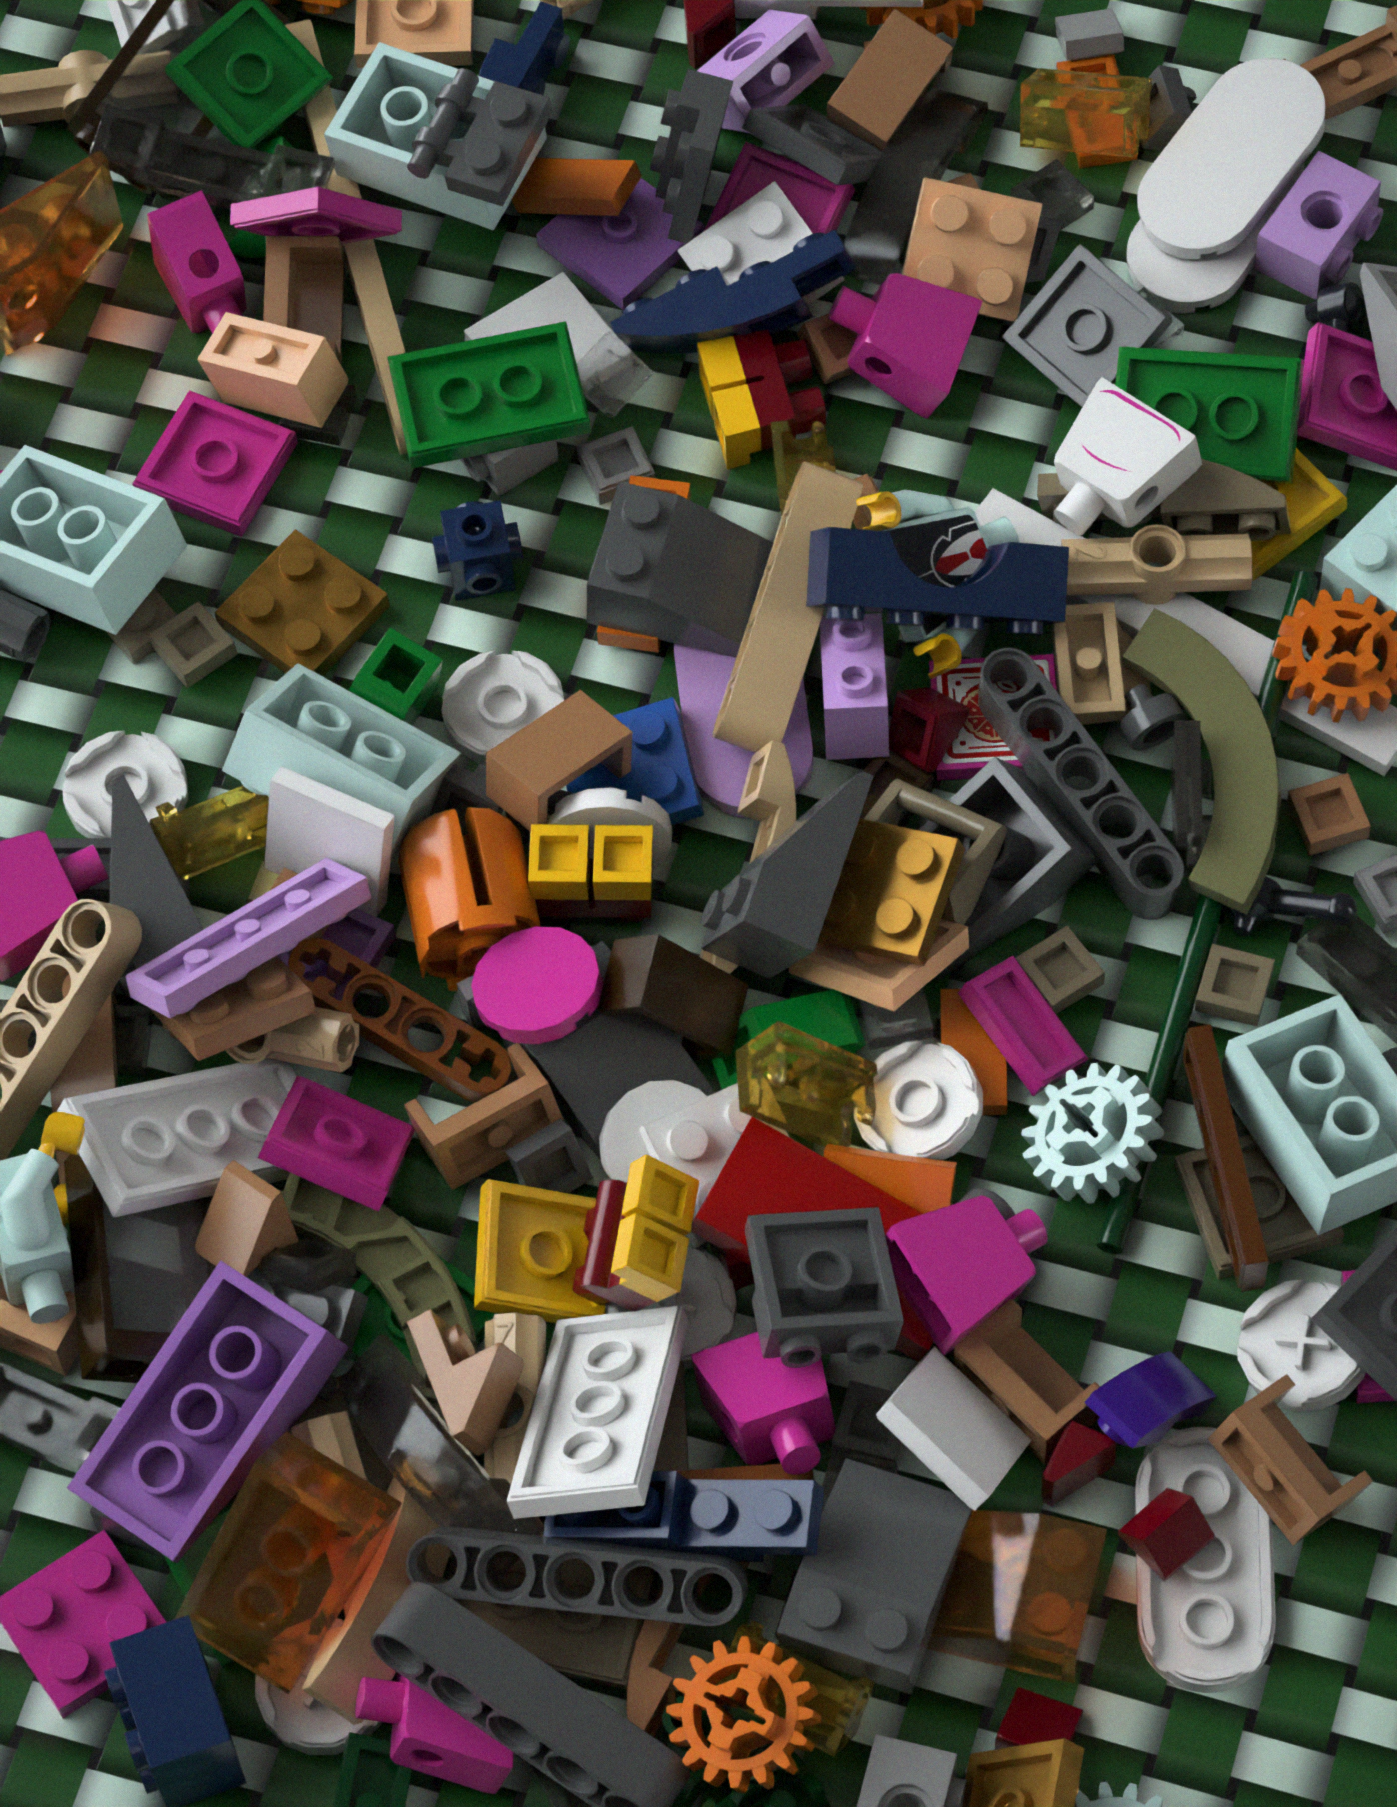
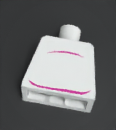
M1101 377L1056 453L1054 464L1060 484L1069 493L1054 510V515L1062 525L1078 535H1083L1100 513L1105 514L1123 527H1134L1202 465L1196 436Z

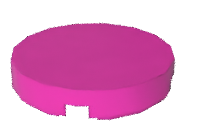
M536 926L511 933L491 946L476 965L471 988L480 1019L488 1028L490 1026L492 1029L499 1031L500 1037L513 1043L542 1044L563 1038L576 1030L575 1022L582 1019L587 1012L590 1017L599 1005L604 984L595 951L581 936L561 927Z

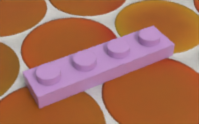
M329 858L319 861L127 974L125 977L130 997L170 1019L178 1014L192 1010L199 1001L228 984L242 980L249 971L278 954L292 950L301 940L328 924L342 920L348 912L370 900L371 894L367 877Z

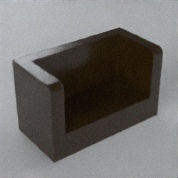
M660 934L615 939L597 1010L607 1016L632 1013L646 1015L682 1035L681 1044L692 1060L731 1057L749 985Z

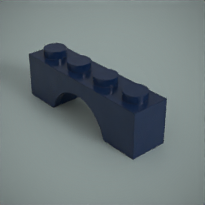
M826 527L810 531L806 607L827 608L826 619L835 621L862 622L864 621V612L868 611L887 613L886 624L924 626V617L931 616L946 618V629L983 631L984 621L1006 622L1005 633L1039 636L1043 635V625L1065 622L1069 547L1018 542L992 545L988 547L983 560L970 577L954 587H941L919 578L904 564L897 553L890 532Z

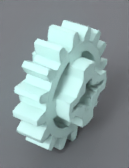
M1091 1063L1086 1078L1080 1079L1071 1069L1066 1072L1067 1086L1059 1090L1055 1086L1048 1084L1044 1088L1050 1100L1046 1106L1031 1105L1029 1112L1038 1121L1037 1125L1022 1129L1021 1134L1032 1146L1023 1153V1157L1034 1169L1033 1174L1049 1191L1054 1189L1065 1201L1070 1202L1078 1193L1088 1204L1095 1202L1098 1189L1105 1188L1113 1198L1118 1196L1120 1190L1118 1181L1125 1176L1137 1183L1141 1179L1140 1173L1136 1169L1139 1161H1155L1157 1157L1156 1153L1148 1146V1142L1164 1136V1130L1154 1120L1163 1113L1162 1109L1151 1097L1152 1092L1136 1075L1130 1077L1119 1065L1115 1064L1106 1074L1098 1063ZM1092 1129L1098 1136L1094 1138L1087 1130Z

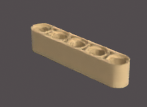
M806 461L802 463L789 493L712 734L713 738L754 753L771 740L782 742L825 608L806 607L810 531L826 527L851 528L857 509L856 499L862 493V482Z
M81 899L72 903L62 914L0 1013V1084L2 1087V1098L0 1100V1161L7 1159L138 951L142 941V927L138 917L131 910L123 906L93 899ZM104 919L106 924L105 934L102 941L98 944L96 930L99 923ZM69 974L71 988L68 995L63 998L62 984ZM35 1028L37 1034L34 1049L29 1052L28 1038Z

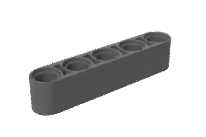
M1002 648L993 651L985 658L980 672L978 705L982 714L1022 764V768L1097 857L1099 861L1095 866L1126 908L1135 916L1148 920H1157L1167 916L1178 902L1184 877V864L1180 855L1034 660L1025 652L1015 648ZM1001 680H1010L1016 682L1022 689L1014 693H1004L997 690L993 684ZM1036 728H1047L1052 730L1058 737L1051 741H1039L1034 739L1029 732ZM1073 776H1082L1089 779L1094 784V787L1087 790H1076L1067 785L1065 780ZM1108 825H1119L1125 827L1131 835L1122 840L1107 837L1101 829ZM1144 874H1156L1165 879L1168 885L1161 889H1150L1141 884L1138 878Z
M454 1526L437 1527L427 1532L412 1545L405 1561L406 1574L411 1583L421 1582L431 1585L454 1599L701 1626H719L732 1620L746 1602L749 1592L748 1577L743 1567L735 1560L722 1555ZM430 1544L446 1545L454 1552L458 1567L453 1577L442 1578L429 1570L425 1554ZM501 1551L513 1552L523 1560L526 1567V1576L522 1584L508 1585L497 1578L493 1569L496 1553ZM577 1558L590 1565L595 1577L593 1589L584 1593L570 1590L564 1584L561 1577V1568L564 1561ZM638 1566H647L656 1570L663 1580L664 1590L662 1596L656 1600H645L634 1594L629 1583L631 1570ZM715 1573L728 1580L733 1592L731 1604L715 1608L703 1602L697 1588L700 1577L705 1574Z
M412 1582L408 1585L371 1637V1646L374 1652L390 1668L592 1807H672L690 1779L691 1773L689 1768L684 1765L682 1758L673 1750L431 1585L421 1582Z

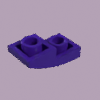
M1171 1351L1150 1357L1121 1372L1093 1391L1084 1403L1100 1417L1097 1421L1098 1425L1109 1438L1133 1449L1160 1442L1175 1422L1202 1416L1216 1399L1217 1395Z

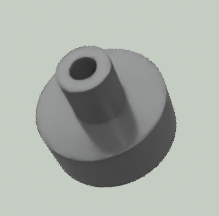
M1141 684L1129 690L1124 696L1131 711L1122 719L1120 728L1133 750H1146L1163 743L1175 735L1187 721L1185 712L1171 693L1153 697L1147 686Z

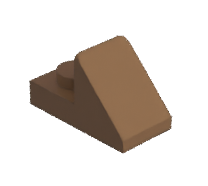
M232 1160L223 1170L195 1243L197 1254L215 1266L221 1260L245 1277L255 1268L263 1270L270 1268L276 1273L295 1276L307 1263L281 1191L235 1160Z
M429 1309L407 1321V1324L451 1436L475 1455L479 1456L488 1451L492 1445L524 1367L523 1359L503 1343L493 1344L475 1353L468 1335L459 1324L450 1326Z

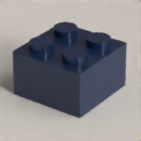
M189 1615L110 1642L116 1666L104 1670L115 1706L120 1712L127 1731L124 1733L126 1742L146 1793L149 1794L159 1790L166 1807H183L247 1784L207 1661Z

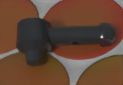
M1354 282L1324 287L1320 290L1317 300L1305 306V317L1308 321L1320 322L1350 334L1352 328L1363 324L1366 316L1364 295L1360 287Z
M1267 876L1247 915L1228 907V910L1235 917L1233 930L1236 934L1243 937L1250 936L1256 926L1271 923L1274 914L1334 921L1338 926H1346L1357 916L1356 900L1348 894L1338 892L1334 895L1286 890L1282 889L1276 881Z

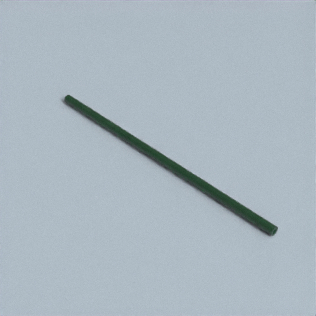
M1306 571L1294 573L1272 650L1277 637H1281L1278 631L1284 616H1293L1296 604L1302 598L1312 603L1318 578L1314 574ZM1272 650L1257 698L1271 737H1273L1289 680L1276 679L1275 672L1280 660L1272 657ZM1202 894L1199 895L1144 1082L1146 1087L1152 1092L1151 1097L1161 1107L1162 1112L1164 1111L1224 905ZM1163 1113L1154 1119L1158 1124H1160ZM1151 1140L1148 1142V1146L1151 1149L1153 1148L1155 1140ZM1140 1160L1136 1165V1169L1141 1176L1137 1183L1129 1180L1126 1176L1118 1181L1120 1186L1119 1195L1114 1198L1111 1196L1097 1242V1247L1100 1250L1111 1254L1122 1253L1149 1161Z

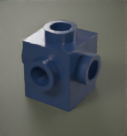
M501 500L488 503L471 501L463 503L454 509L440 511L444 535L432 537L438 573L450 571L455 601L515 591L512 560L522 559L523 552L517 522L505 524Z

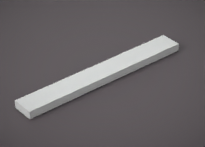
M992 488L975 511L980 526L1003 516L1007 517L1017 532L1019 543L1061 546V539H1086ZM1179 592L1169 602L1158 605L1145 604L1136 599L1132 594L1066 596V602L1071 605L1114 602L1116 617L1121 628L1133 639L1154 608L1183 622L1206 638L1230 661L1246 681L1257 700L1274 641L1185 592ZM1292 679L1289 680L1278 716L1280 720L1382 776L1386 775L1397 759L1396 707L1389 704L1388 708L1381 712L1370 704L1365 721L1360 722L1355 718L1352 710H1344L1340 722H1332L1330 708L1322 706L1314 716L1308 714L1310 699L1305 695L1291 701L1287 695L1293 681Z

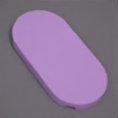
M674 643L682 722L699 793L705 801L707 797L710 802L719 805L720 811L734 817L748 818L737 814L750 761L755 753L718 740L712 736L736 657ZM803 679L781 742L785 744L791 764L795 795L801 791L803 785L805 789L813 771V746Z

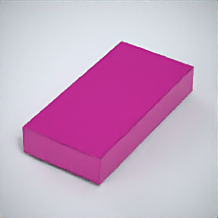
M1014 956L1009 957L966 982L958 991V995L1032 1096L1042 1092L1048 1084L1053 1085L1065 1078L1067 1071L1071 1069L1074 1072L1077 1071L1089 1059Z

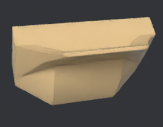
M1114 602L1066 605L1065 622L1052 624L1057 692L1082 725L1122 720L1131 711L1124 698L1129 690L1138 685L1145 684L1151 693L1150 681L1125 666L1123 655L1133 639L1121 628L1116 617Z

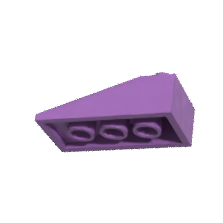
M220 1260L67 1489L163 1555L178 1563L310 1406L349 1347L329 1331Z

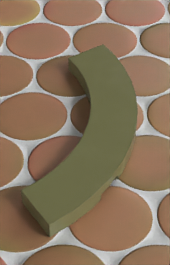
M1154 608L1123 655L1125 666L1129 670L1147 678L1166 693L1173 694L1182 709L1189 713L1202 734L1210 755L1214 775V807L1209 834L1201 856L1188 881L1191 890L1247 915L1263 885L1276 845L1274 839L1278 826L1279 808H1281L1279 767L1272 737L1260 705L1246 681L1230 661L1199 633L1183 622Z
M289 1173L282 1195L296 1234L327 1247L359 1270L380 1292L393 1311L404 1333L411 1355L414 1379L412 1420L405 1445L407 1454L472 1470L475 1454L451 1436L407 1324V1321L431 1309L450 1326L459 1324L468 1335L475 1353H478L475 1333L466 1305L449 1270L433 1247L407 1219L403 1216L399 1217L386 1205L382 1204L378 1212L293 1173Z

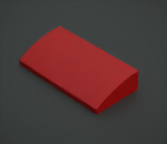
M752 1116L693 1219L691 1232L751 1266L744 1231L748 1215L879 1207L886 1235L891 1226L896 1223L922 1215L923 1213ZM896 1284L904 1322L895 1349L919 1362L929 1351L933 1339Z

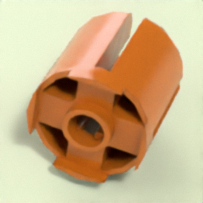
M467 808L465 822L468 834L462 836L459 818L455 809L435 813L410 828L401 843L398 864L421 976L424 978L426 971L432 976L446 979L448 990L458 991L457 983L474 975L476 965L491 946L511 933L536 926L541 927L536 902L531 896L528 884L529 870L520 831L508 817L490 808Z

